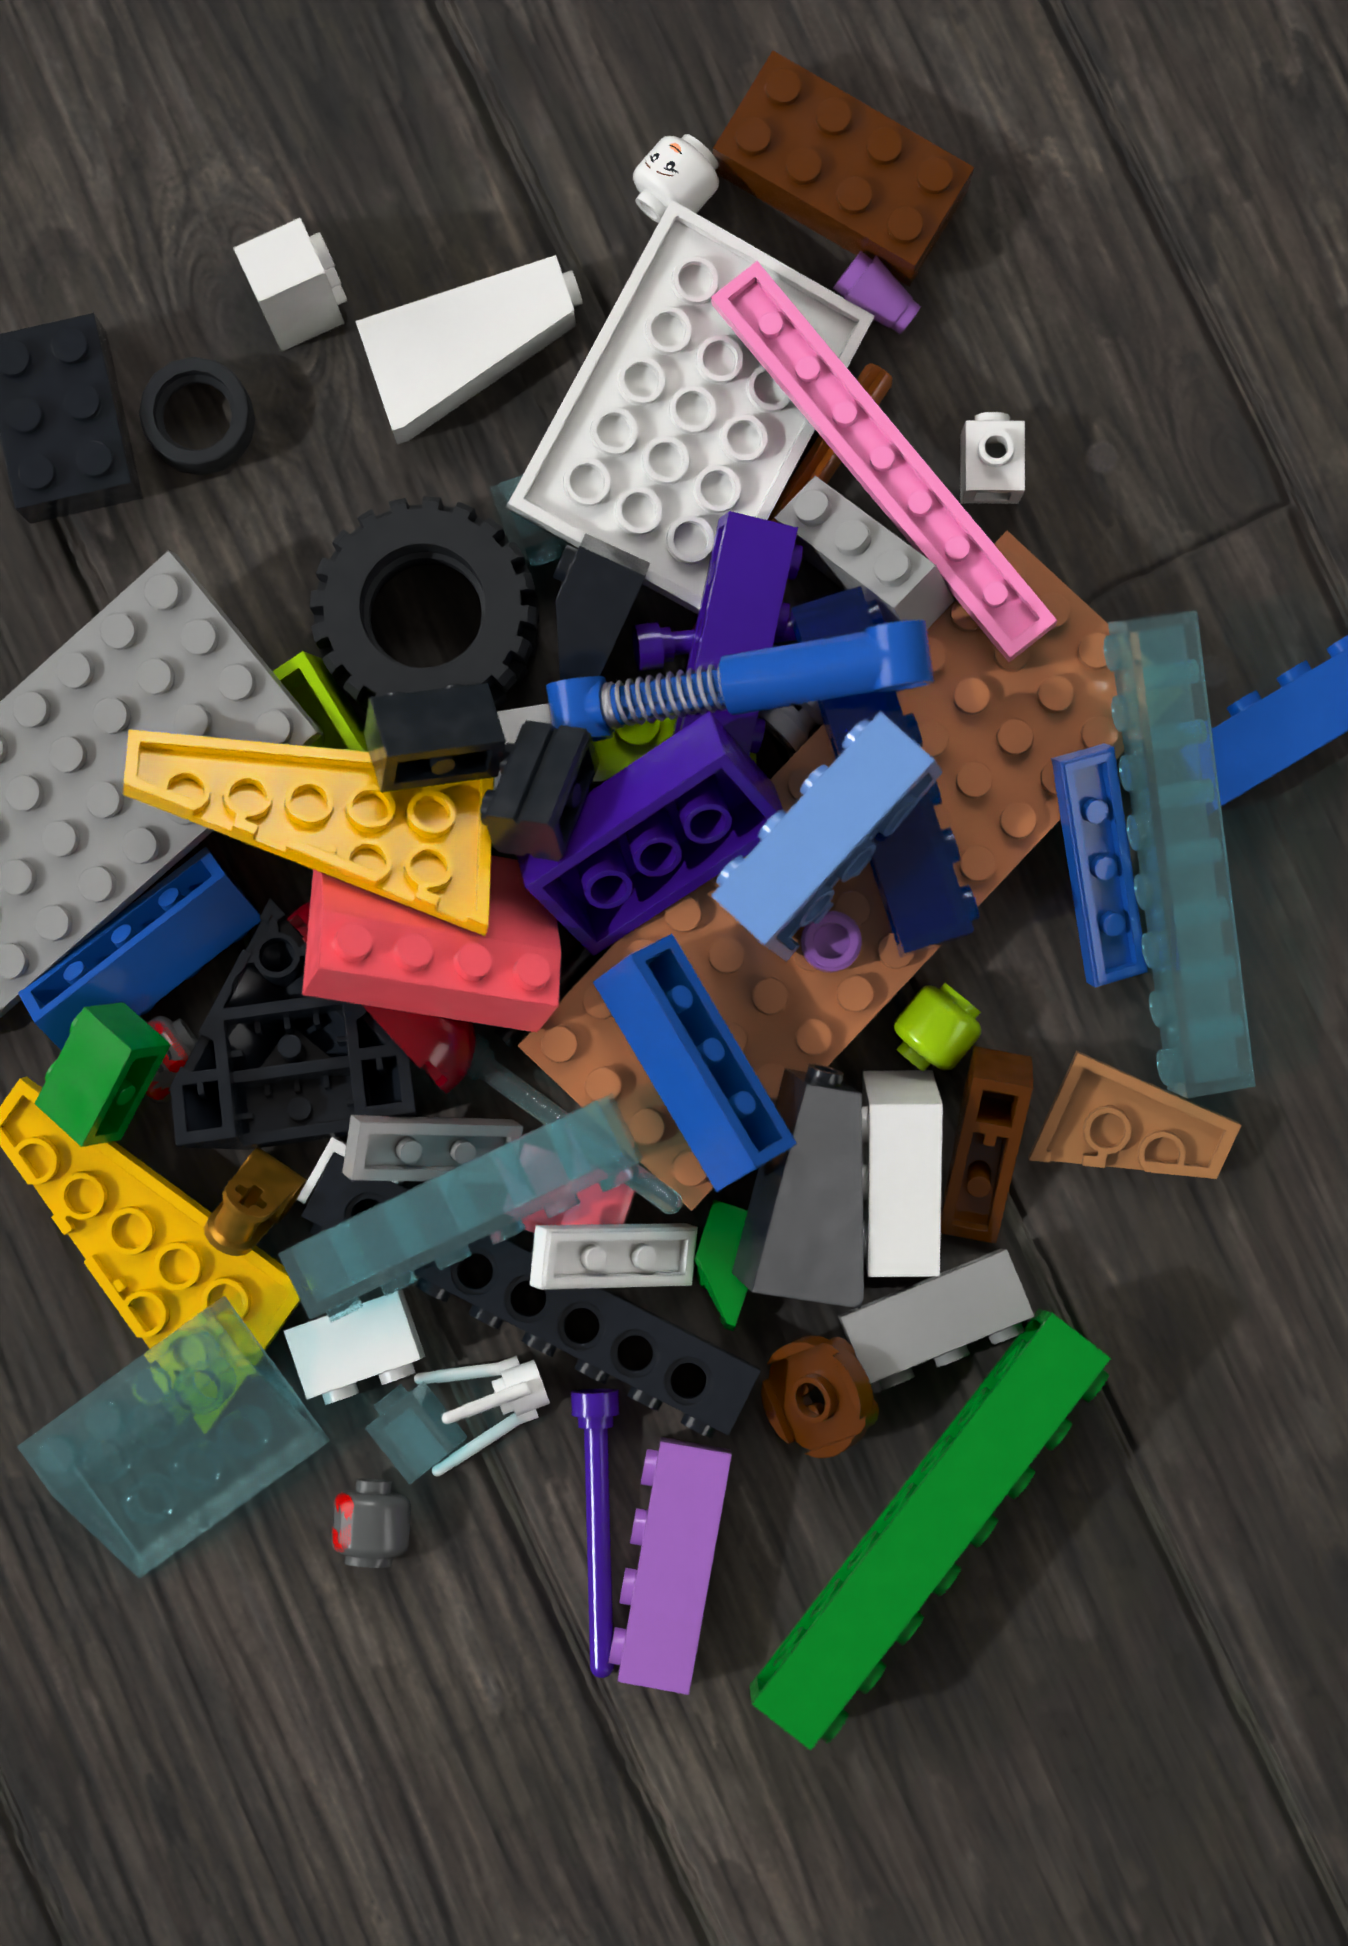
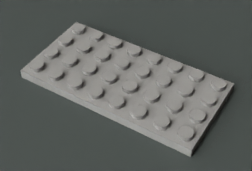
M169 550L0 701V1018L22 1000L18 994L19 991L29 986L122 912L214 831L123 795L129 729L310 746L323 735L318 726L176 553Z

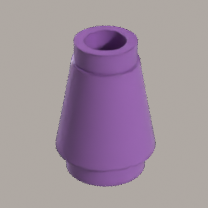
M862 251L855 257L833 286V289L845 300L875 316L873 320L888 328H892L898 334L902 333L921 308L919 304L912 300L913 297L905 290L877 255L871 259Z

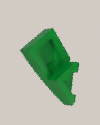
M713 1200L694 1259L698 1266L695 1276L702 1289L706 1288L721 1315L719 1320L724 1329L734 1331L748 1288L732 1274V1269L748 1210Z

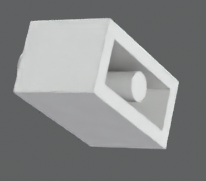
M403 1289L284 1331L306 1398L309 1399L322 1394L325 1405L358 1394L359 1390L356 1382L379 1375L381 1384L384 1385L415 1374L412 1362L425 1357Z

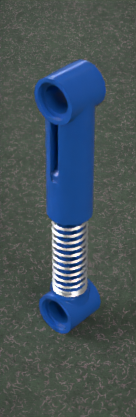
M907 620L876 625L865 629L864 632L724 655L721 657L717 669L712 664L708 666L707 671L702 666H699L697 673L692 668L687 670V674L682 670H678L676 676L669 671L666 678L659 673L656 676V680L651 675H648L644 682L639 676L635 683L630 678L627 679L625 685L620 680L616 684L612 681L608 683L604 676L579 677L549 683L546 685L551 724L555 728H559L560 725L585 728L591 733L593 742L612 738L615 729L623 728L625 724L630 727L634 726L636 722L642 725L646 720L653 723L656 718L662 722L666 717L671 720L676 715L683 718L687 713L694 716L697 711L703 715L707 709L713 713L716 712L717 708L722 711L728 709L729 713L734 716L872 691L890 692L912 689L933 684L934 678L926 621Z

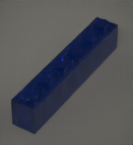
M861 586L792 607L790 622L797 643L864 632L869 627L884 624L877 601L875 599L866 601ZM903 690L890 692L872 691L817 701L835 760L845 750L842 747V743L848 733L864 719H868L871 722L880 711L917 745L923 747L921 733L914 714L903 715L896 694ZM935 781L892 834L884 836L878 832L871 840L876 845V850L869 864L900 958L968 937L974 932L971 921L980 918L978 906L970 885L959 886L953 863L961 861L953 831L950 827L941 829L935 813L934 806L942 804L937 781Z

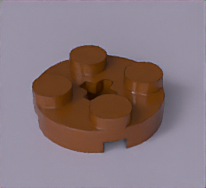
M805 1336L779 1348L772 1354L767 1365L773 1364L770 1367L769 1378L762 1381L761 1396L770 1424L786 1443L790 1444L796 1441L802 1447L810 1450L805 1453L806 1455L814 1458H829L856 1445L864 1437L867 1429L876 1423L879 1409L873 1398L869 1378L861 1363L857 1360L852 1345L847 1340L840 1337L827 1339L821 1336ZM815 1386L823 1393L825 1407L821 1402L813 1403L810 1398L809 1392L813 1391Z

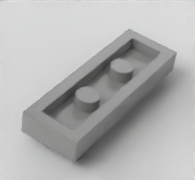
M351 1115L342 1173L351 1180L512 1183L517 1168L523 1126L513 1119Z

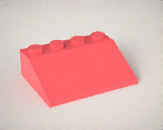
M491 855L489 926L486 936L313 869L302 995L536 1033L558 1008L561 945L557 919L525 888L518 860Z

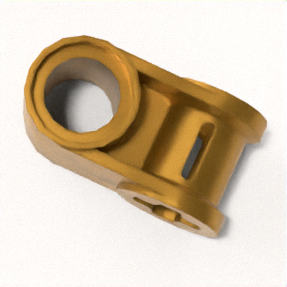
M257 1147L248 1156L236 1175L228 1182L222 1193L223 1201L209 1216L204 1226L205 1236L209 1243L227 1255H246L252 1251L275 1223L278 1224L299 1197L307 1180L260 1147Z

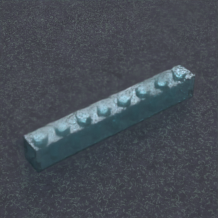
M1174 611L1108 622L1109 635L1104 639V656L1109 670L1114 671L1117 695L1112 698L1111 711L1114 725L1118 731H1122L1125 755H1122L1119 760V774L1124 789L1130 792L1132 815L1128 816L1126 827L1129 843L1133 850H1137L1140 874L1135 876L1134 891L1139 907L1142 910L1145 909L1147 933H1144L1142 936V953L1147 966L1152 968L1155 991L1150 993L1149 1008L1152 1020L1157 1027H1160L1162 1050H1158L1156 1057L1158 1073L1162 1083L1167 1085L1168 1091L1188 1099L1254 1087L1256 1085L1197 611Z

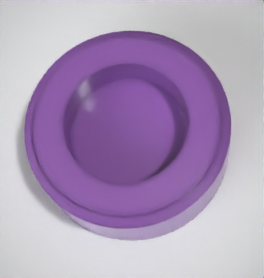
M828 911L819 923L815 924L812 921L805 926L800 944L804 958L812 967L822 972L833 973L846 969L855 961L861 950L862 937L853 919L841 912Z

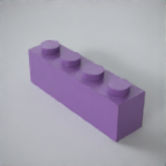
M661 1437L658 1451L651 1449L646 1451L641 1485L652 1486L648 1510L636 1508L630 1544L641 1546L637 1569L625 1567L619 1601L620 1604L631 1606L627 1628H614L608 1662L620 1665L617 1682L689 1695L731 1462V1449Z

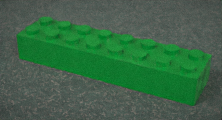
M1037 1309L1034 1313L1035 1317H1032L1024 1326L1025 1332L1019 1334L750 1683L752 1705L810 1751L819 1739L828 1744L837 1735L849 1716V1713L844 1710L845 1705L857 1690L865 1695L872 1689L886 1669L887 1665L881 1659L894 1641L902 1646L912 1637L924 1618L918 1612L920 1607L932 1592L940 1597L951 1586L961 1570V1567L955 1563L969 1543L978 1548L986 1540L998 1522V1518L992 1514L1006 1495L1014 1500L1021 1494L1035 1474V1470L1029 1466L1043 1447L1052 1451L1061 1442L1072 1426V1422L1066 1417L1080 1398L1087 1403L1090 1402L1107 1381L1109 1373L1103 1368L1111 1358L1054 1313Z

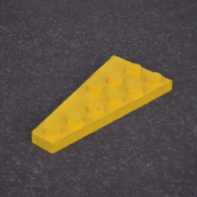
M129 729L123 795L486 936L489 926L492 841L487 826H484L481 822L480 809L485 792L489 789L493 790L494 777L380 792L369 752Z
M27 1076L20 1078L0 1106L1 1148L28 1185L32 1184L54 1214L51 1217L63 1235L68 1234L86 1259L84 1261L86 1267L136 1337L144 1340L162 1365L163 1369H161L163 1375L173 1388L177 1386L194 1410L193 1417L203 1431L206 1432L211 1428L311 1288V1285L258 1246H255L246 1255L241 1256L227 1255L217 1250L209 1243L205 1236L204 1226L211 1215L209 1210L115 1141L81 1147L35 1105L42 1087Z

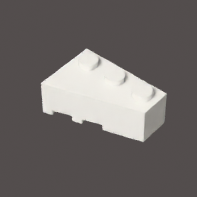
M298 218L234 247L282 352L344 324L338 305L346 302L347 298L334 268V262L320 232L309 237L301 219Z
M862 1071L863 1257L865 1259L868 1277L940 1276L943 1104L933 1071Z

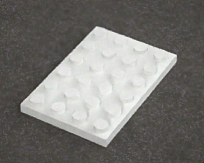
M671 199L506 508L579 548L586 533L649 562L650 565L642 584L698 614L719 518L728 511L768 520L815 430L712 306L711 296L758 261L846 368H848L875 316Z

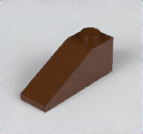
M978 1046L973 1047L961 1100L941 1209L940 1233L997 1243L1033 1091L1031 1056Z

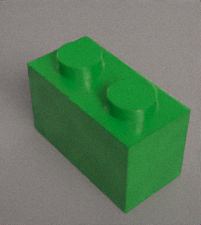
M124 1002L87 1006L72 1021L69 1030L70 1035L58 1059L47 1070L45 1084L35 1102L38 1108L81 1147L122 1139L171 1046L166 1039Z

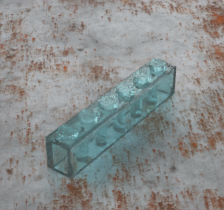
M609 1093L286 1248L278 1255L309 1319L311 1320L326 1312L330 1322H333L363 1307L359 1296L381 1287L385 1296L390 1295L417 1281L413 1270L432 1261H435L438 1269L442 1270L472 1255L468 1244L489 1235L493 1244L499 1243L526 1229L522 1218L541 1209H544L547 1217L551 1218L578 1205L581 1201L577 1192L599 1183L602 1192H605L635 1177L631 1166L640 1163L643 1157L613 1094Z

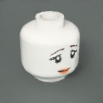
M685 134L682 138L676 136L663 137L640 162L633 173L634 183L640 192L635 199L637 205L646 215L658 223L671 199L697 213L719 186V179L715 171L719 166L718 161L705 145L689 134Z

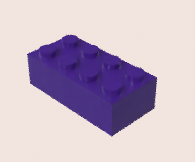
M709 711L588 792L563 858H560L559 861L533 858L530 853H526L525 856L517 855L525 888L595 956L721 873L736 857H745L750 854L762 841L758 837L762 827L774 814L783 810L773 782Z

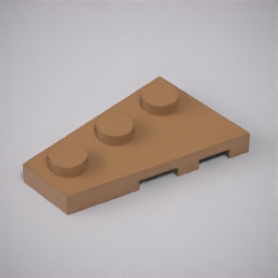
M1076 1051L1028 1159L1030 1161H1056L1082 1164L1083 1166L1105 1168L1106 1166L1144 1170V1172L1217 1179L1242 1125L1235 1120Z

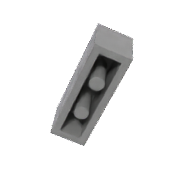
M814 476L775 516L778 523L798 527L795 544L803 547V559L887 623L925 620L926 628L928 629L955 601L937 566L817 476Z
M998 1249L940 1273V1276H932L861 1306V1309L854 1308L838 1315L847 1340L852 1345L855 1356L864 1368L870 1384L879 1381L882 1390L915 1377L911 1367L933 1358L936 1366L940 1367L969 1355L970 1352L966 1344L989 1336L992 1344L1013 1338L1025 1332L1022 1321L1035 1317L1007 1249Z

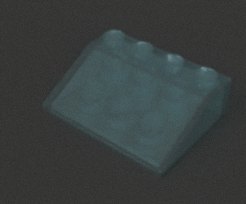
M223 1296L22 1442L17 1448L51 1495L140 1579L323 1447L330 1440L231 1303Z

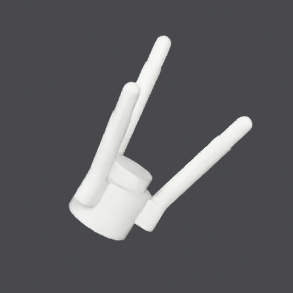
M516 1355L496 1363L440 1369L417 1373L414 1376V1382L422 1385L502 1375L501 1378L491 1381L495 1393L445 1412L442 1415V1421L445 1424L474 1416L497 1406H500L503 1415L515 1411L432 1468L434 1476L439 1477L453 1467L458 1466L520 1424L539 1418L536 1409L548 1405L550 1402L534 1359L520 1364Z

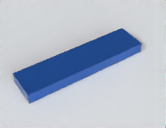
M1104 743L1051 758L1086 983L1096 988L1146 973L1148 968L1115 748Z

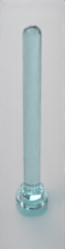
M475 1031V1053L471 1066L464 1078L468 1076L473 1081L478 1078L485 1081L664 1213L674 1214L681 1209L682 1198L678 1192L493 1059L495 1053L488 1048L489 1041Z

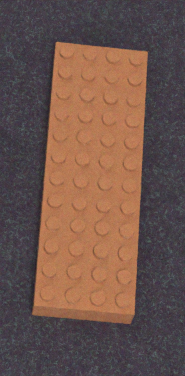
M1008 531L994 545L1057 619L1056 626L1015 659L1008 662L953 596L955 601L927 629L934 683L906 690L890 692L872 691L850 695L770 779L776 788L783 810L787 813L803 796L800 789L809 775L821 765L825 764L830 767L844 752L845 748L842 747V743L848 733L864 719H868L871 722L880 711L928 753L943 771L892 834L884 836L878 832L871 840L876 845V850L871 857L872 859L860 874L845 882L839 879L832 888L835 892L830 902L834 905L829 911H837L849 916L857 924L861 933V950L855 961L846 969L833 973L822 972L812 967L804 958L800 943L804 926L800 927L792 936V939L800 946L786 962L761 943L711 896L719 888V885L716 883L720 875L719 873L619 939L561 999L558 1008L537 1033L530 1032L518 1045L531 1060L691 1211L714 1187L593 982L630 954L673 934L775 1105L785 1068L807 1072L809 1064L828 1067L1061 819L1051 758L1105 743L1114 746L1117 760L1181 692Z

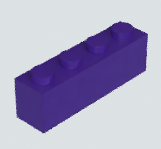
M728 511L719 518L686 674L689 668H692L697 673L699 666H702L707 671L710 664L717 669L721 657L724 655L773 647L775 637H783L790 615V604L782 602L787 579L795 580L803 553V547L795 544L798 527ZM717 708L716 712L712 713L748 755L759 752L765 731V719L758 718L759 711L732 716L728 709L722 711ZM698 711L694 716L687 713L685 717L681 718L676 715L672 736L703 715Z

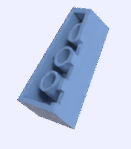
M881 711L871 722L868 719H864L848 733L842 743V747L845 748L844 752L830 767L824 764L814 770L803 783L800 789L803 796L787 813L781 810L774 814L759 832L758 837L762 841L746 858L738 856L733 859L717 878L716 883L719 885V888L711 896L761 943L786 962L800 946L792 939L797 930L812 921L815 924L819 923L834 905L830 902L835 892L832 888L839 879L845 882L852 877H857L870 862L876 850V845L871 840L878 832L884 836L892 834L943 773L937 762Z

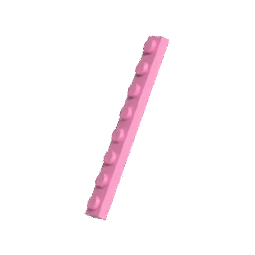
M758 261L711 296L712 306L912 547L937 566L951 594L1008 662H1011L1056 626L1057 619Z

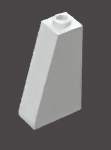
M556 255L356 321L397 445L410 441L576 327L574 307L583 304L573 271L562 273Z

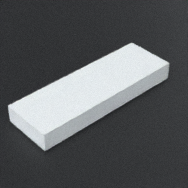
M687 1223L535 1225L530 1285L541 1290L692 1286L698 1227Z

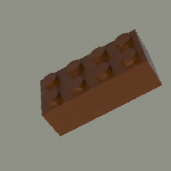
M772 50L713 147V155L719 164L715 170L717 175L857 256L862 251L871 259L877 255L893 276L909 287L967 193L975 168Z

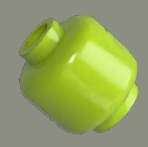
M946 982L940 989L932 985L923 986L894 1021L895 1032L903 1040L896 1050L923 1072L930 1064L940 1070H951L980 1037L981 1026L976 1018L981 1011Z

